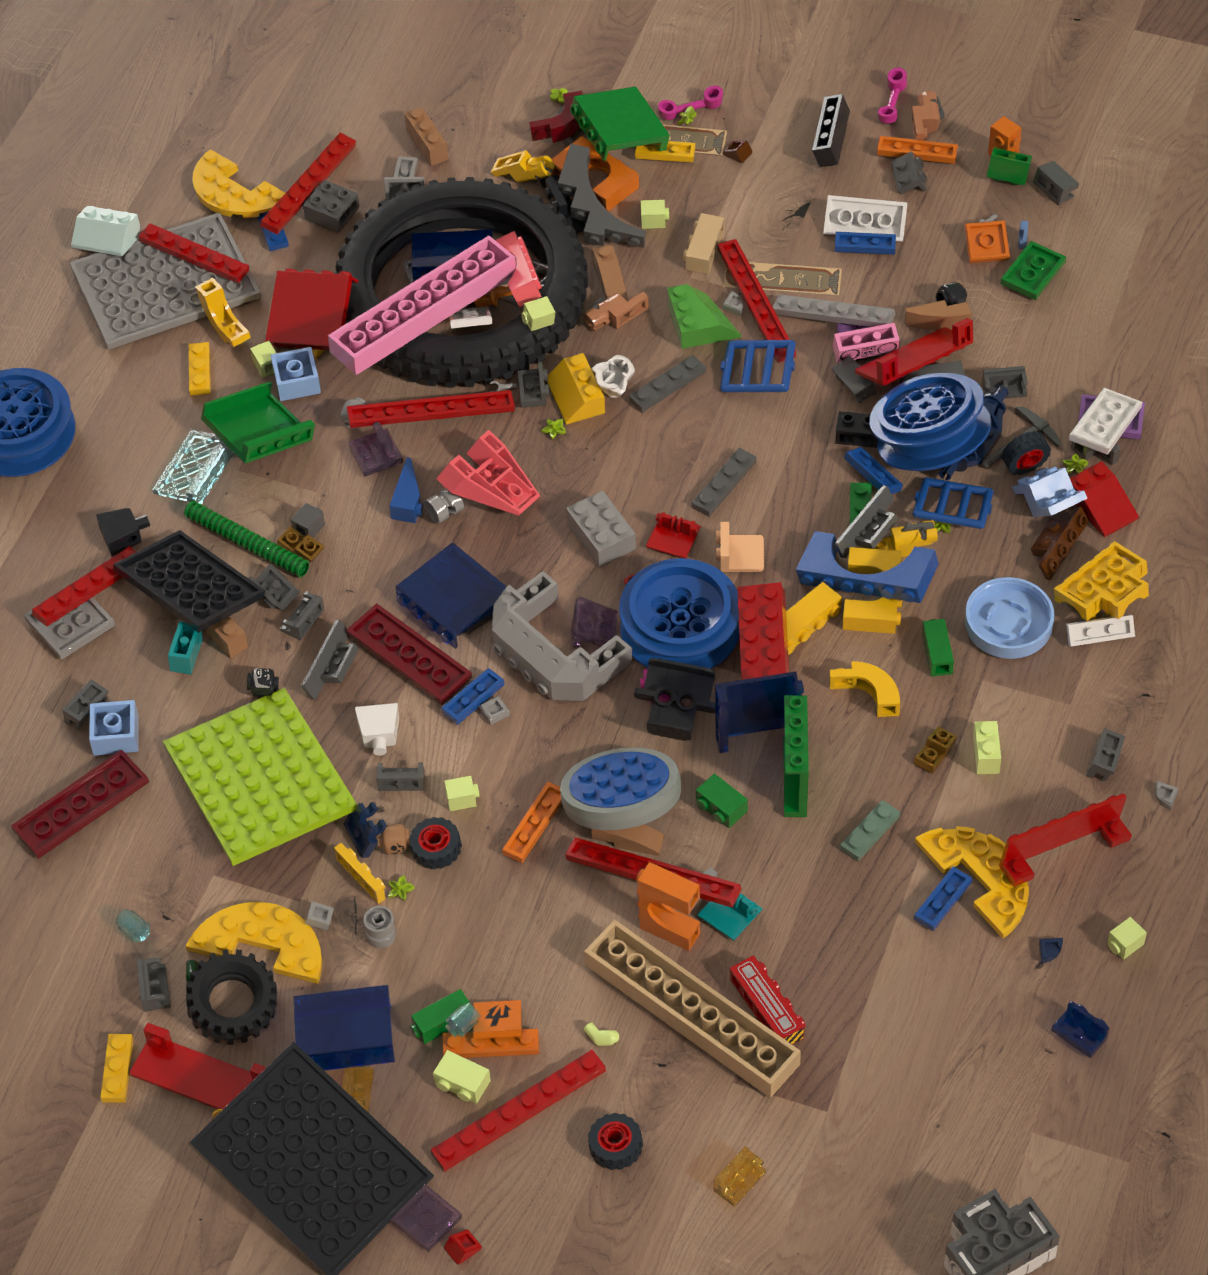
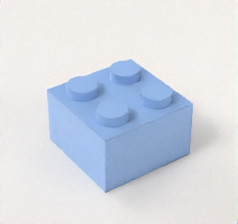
M311 347L271 355L280 401L321 393Z
M135 700L90 704L89 741L94 756L116 754L120 750H123L125 753L138 752L139 715Z

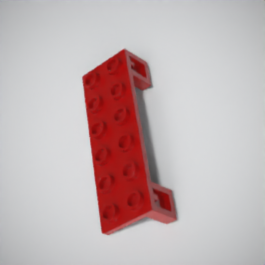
M969 318L963 319L953 324L952 330L946 327L938 329L856 368L855 373L881 386L888 385L896 379L903 378L905 375L917 371L928 364H932L936 360L949 356L951 353L973 343V320Z
M1123 793L1118 796H1110L1103 802L1098 804L1092 803L1087 808L1080 811H1072L1065 817L1054 818L1047 824L1039 827L1034 826L1019 835L1013 834L1006 841L999 867L1013 887L1034 878L1035 873L1026 862V859L1097 831L1101 833L1111 848L1130 841L1132 834L1120 819L1127 798L1126 795Z
M147 1022L143 1029L147 1042L132 1066L130 1075L210 1107L223 1110L266 1067L254 1063L251 1070L248 1071L172 1042L169 1030Z

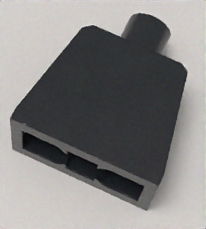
M130 508L96 514L100 531L111 557L119 554L129 546L133 547L141 543L142 539L139 530L150 527L147 515L134 518Z

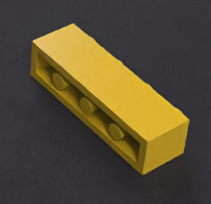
M824 582L786 611L788 655L794 651L797 645L807 641L814 631L820 630L831 617H836L841 611L842 597Z

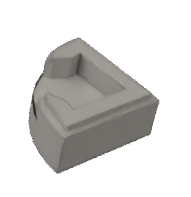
M731 291L723 303V310L741 316L743 304L739 295Z
M1157 781L1155 786L1156 798L1162 806L1171 810L1179 788Z

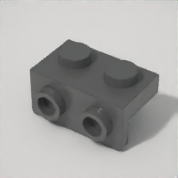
M911 151L891 162L897 190L900 194L917 186L923 191L927 190L926 182L928 180L923 172L924 163L920 157H916Z
M542 361L538 362V369L518 371L521 408L546 405V397H549V385H544V381H548L547 369H543Z
M269 564L257 579L249 577L251 581L265 590L264 596L266 598L264 601L273 609L277 606L284 611L300 592L272 564Z

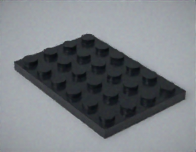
M181 530L113 564L114 572L198 633L265 597V590Z

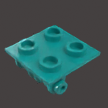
M740 893L732 908L709 901L697 916L734 941L763 908Z

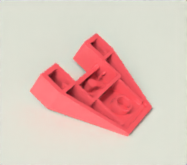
M490 430L485 432L466 453L480 467L475 470L466 460L458 455L436 478L452 494L518 516L540 497V494L507 447Z

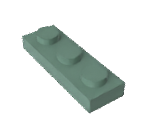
M882 800L840 844V850L859 862L899 819L900 811Z

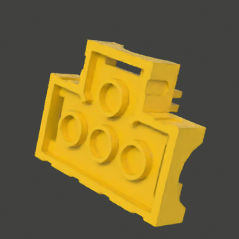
M1114 541L1108 548L1097 554L1094 559L1088 561L1076 573L1074 572L1063 583L1054 588L1055 601L1059 604L1067 602L1086 621L1090 618L1095 619L1096 614L1102 609L1106 615L1110 614V617L1114 616L1119 620L1130 603L1134 602L1137 598L1145 599L1149 596L1148 583L1141 580L1148 573L1147 561Z

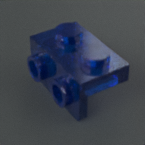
M1070 1001L1067 1005V1010L1055 1022L1051 1031L1091 1058L1108 1039L1110 1028L1104 1020L1090 1014L1083 1005Z

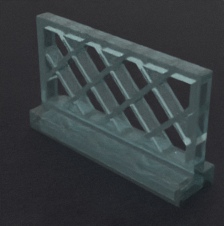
M191 429L152 491L157 495L189 502L195 500L197 503L202 504L234 452L216 434ZM195 437L203 439L202 441L191 445V442ZM218 442L216 446L212 448L208 447V444ZM206 446L207 450L195 454L194 450ZM192 451V456L181 460L184 454ZM209 455L205 462L199 464V459ZM196 461L197 465L185 469L184 465ZM179 467L183 468V471H180L173 475L171 474L174 469H177ZM199 471L197 476L189 479V474ZM186 476V481L175 484V480ZM167 483H173V486L169 488H162ZM189 486L186 493L178 492V490Z

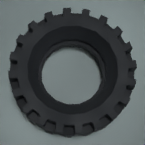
M228 949L223 950V955L216 957L215 953L209 955L207 962L201 960L198 963V969L196 971L192 970L190 973V981L186 984L187 1013L189 1018L193 1020L194 1028H200L202 1036L205 1038L209 1035L214 1037V1042L220 1043V1040L224 1039L228 1040V1045H234V1040L241 1039L242 1043H246L247 1037L251 1035L257 1038L260 1036L262 1028L267 1029L269 1027V1020L274 1018L277 985L273 980V973L271 970L268 971L266 969V963L263 960L257 962L255 955L252 953L248 957L243 956L242 950L238 949L236 954H229ZM228 980L245 983L252 990L254 1002L250 1010L244 1015L235 1018L217 1014L209 1002L213 988L219 983Z

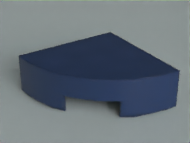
M1063 938L1039 939L1041 963L1050 962L1060 954Z

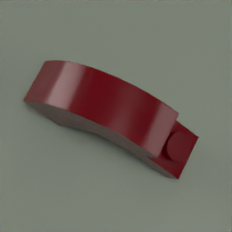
M582 90L563 94L564 109L557 116L529 122L532 141L552 138V142L556 143L569 138L580 129L579 123L571 114L570 107L574 96L583 95Z

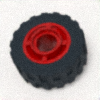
M1026 432L1012 439L1003 449L1001 456L1011 474L1023 475L1041 467L1048 460L1051 448L1040 432Z
M442 817L424 819L423 822H419L411 831L412 834L409 840L413 857L419 865L421 864L425 868L442 869L456 861L457 856L461 853L462 843L459 831L450 820Z
M606 1114L604 1117L598 1118L595 1124H592L591 1130L588 1133V1143L591 1156L594 1157V1161L597 1164L599 1163L601 1167L609 1168V1170H621L624 1167L631 1166L633 1162L638 1160L639 1155L642 1153L643 1140L637 1122L635 1123L632 1117H628L626 1114ZM613 1140H620L618 1143H611Z

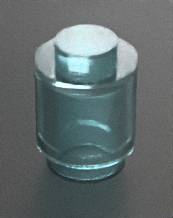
M125 909L117 916L116 924L118 929L134 942L144 941L149 936L150 924L135 911Z
M467 1002L445 1020L448 1024L445 1028L453 1037L458 1035L462 1038L478 1023L477 1019L481 1015Z

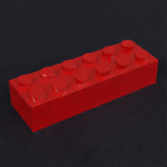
M781 582L737 587L744 713L747 719L784 716V695H790L785 591Z

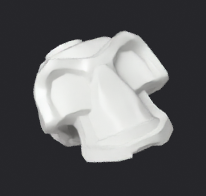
M615 355L607 362L596 364L592 368V372L601 391L605 392L610 398H617L625 392L627 382L635 373V368L625 356Z

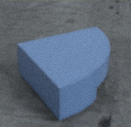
M1021 220L1019 249H1025L1027 245L1028 221Z

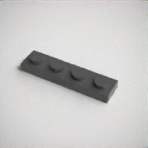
M692 355L630 394L629 401L643 413L704 374L706 366Z
M738 448L692 501V508L710 517L753 467L757 457Z

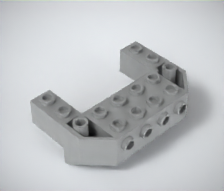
M544 571L517 591L508 585L494 604L492 621L493 649L496 654L502 655L507 659L513 669L517 668L528 682L534 683L542 695H547L551 700L584 701L632 664V647L618 635L614 636L591 655L580 647L567 657L529 624L531 619L559 599L558 583Z

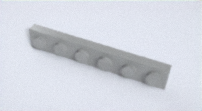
M778 294L773 306L777 315L867 327L890 324L895 317V309Z

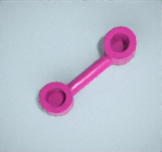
M893 68L888 73V87L892 92L888 106L881 107L878 110V119L882 123L891 124L898 119L895 105L899 92L903 91L907 86V73L903 68Z
M716 85L710 86L704 91V99L679 106L673 101L662 100L658 104V114L665 120H672L680 112H685L689 106H692L694 110L702 107L715 109L722 104L723 90Z

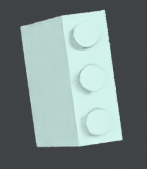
M87 206L76 218L71 246L77 249L123 256L137 241L139 234L142 232L138 215Z

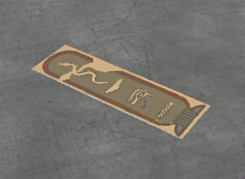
M663 125L670 134L669 141L695 143V153L723 155L727 135L726 130Z
M749 262L763 290L839 295L842 273L840 268ZM726 267L723 287L737 288Z

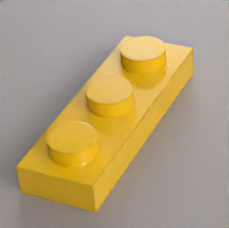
M668 141L666 151L660 152L654 143L636 146L635 159L694 162L695 143Z
M209 342L189 344L190 396L211 394Z
M342 843L335 846L336 860L378 904L385 900V885L378 877L375 878L371 874L369 867L364 862L360 863L357 860V856L351 848L347 849Z
M108 1034L101 1090L102 1103H126L133 1047L132 1034Z

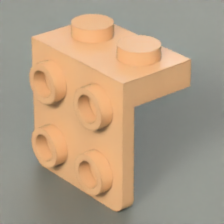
M721 522V531H716V544H721V548H716V561H721V571L762 572L764 570L763 536L729 535V522Z

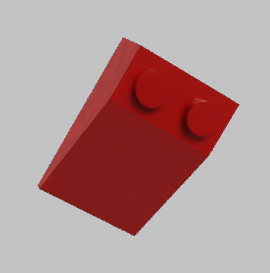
M1102 461L1070 478L1073 488L1076 491H1085L1087 499L1075 504V506L1082 507L1089 522L1104 538L1139 519V515L1115 474Z

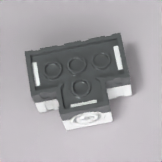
M994 1189L953 1213L951 1236L955 1241L946 1245L944 1267L950 1275L1028 1274L1042 1266L1043 1263L1056 1258L1060 1236L1031 1196L1023 1200L1021 1204H1016L1009 1208L1005 1201H1002L997 1190Z

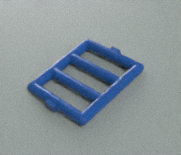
M728 341L725 360L721 362V371L723 373L720 390L722 392H787L790 386L791 373L795 370V361H793L795 341ZM755 348H767L761 384H749ZM775 348H787L781 384H770ZM735 349H746L741 384H729Z
M925 477L922 479L919 492L916 491L914 502L916 503L913 516L919 519L983 529L988 514H991L993 490L987 487ZM929 486L942 488L935 512L923 511ZM950 490L963 492L956 516L944 514ZM971 494L984 496L978 520L965 518Z

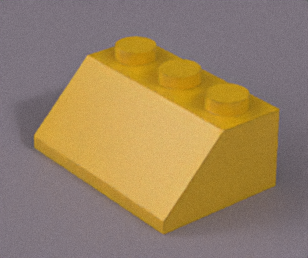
M584 353L564 358L547 375L548 381L546 382L566 425L605 413L604 395L596 383L595 376Z

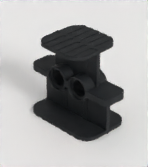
M660 658L649 659L644 689L635 688L634 692L635 698L652 702L647 721V731L656 736L682 741L691 740L696 710L716 713L717 704L710 702L715 682V672L710 668L678 663ZM663 694L669 695L671 698L666 703L658 699ZM683 699H690L693 703L689 707H684L680 702Z

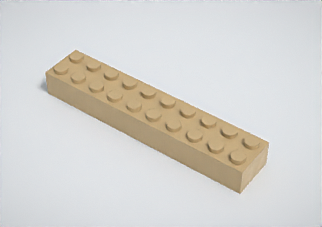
M615 919L584 951L585 966L769 1098L777 1092L800 1066L801 1051Z

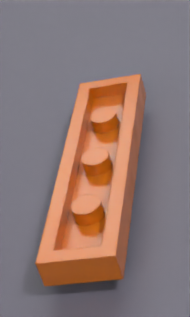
M880 136L877 155L899 158L912 151L916 157H920L924 161L955 164L958 144Z
M547 781L503 847V855L523 864L562 805L559 786Z
M522 1029L521 1037L474 1039L473 1032L443 1033V1056L447 1050L463 1058L539 1054L538 1029Z

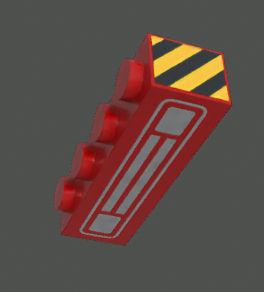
M753 955L729 968V980L759 1022L790 1044H794L804 1038V1028L806 1025L803 1018L795 1014L790 1000L782 996L778 983L775 979H770L766 966L762 961L758 962Z

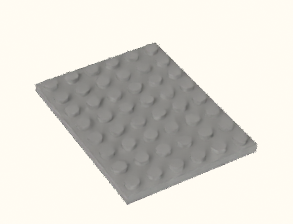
M220 212L167 230L245 263ZM139 239L123 256L99 252L70 262L74 276L108 350L206 317L207 315L201 305L195 287L211 278H214L223 288L230 308L261 298V293L250 271L238 284L142 243Z

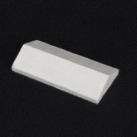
M828 195L823 235L836 236V232L896 234V242H903L907 203Z

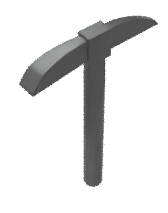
M1015 408L1016 414L1033 425L1022 434L1033 431L1043 433L1056 446L1060 447L1058 436L1046 420L1040 418L1028 408ZM1007 444L981 462L982 466L987 468L1001 459V454Z

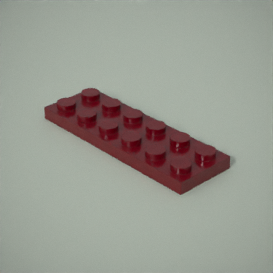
M377 603L346 630L350 638L441 705L472 678L471 671Z
M120 750L13 823L11 828L39 859L148 784L149 779L127 754Z

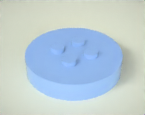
M1012 577L992 579L977 587L967 601L965 612L966 632L978 648L992 656L1016 659L1032 655L1048 642L1052 634L1054 622L1052 602L1041 588L1029 581Z

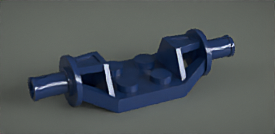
M999 385L993 394H984L983 406L988 410L991 417L990 432L985 441L971 454L954 464L941 468L938 474L942 479L947 474L945 480H950L955 471L963 472L968 467L982 464L981 462L987 458L1002 434L1003 415L1006 412V405L1003 400L1009 394L1006 387H1003L1000 392L1002 385Z

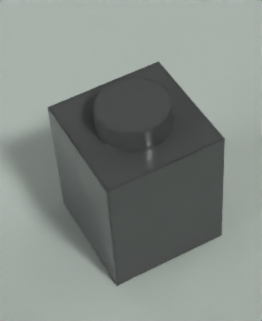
M305 503L291 519L292 527L305 537L309 534L314 538L325 525L323 511L317 506Z

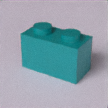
M179 621L168 653L169 667L171 672L192 675L203 641L202 631L198 633L182 621Z

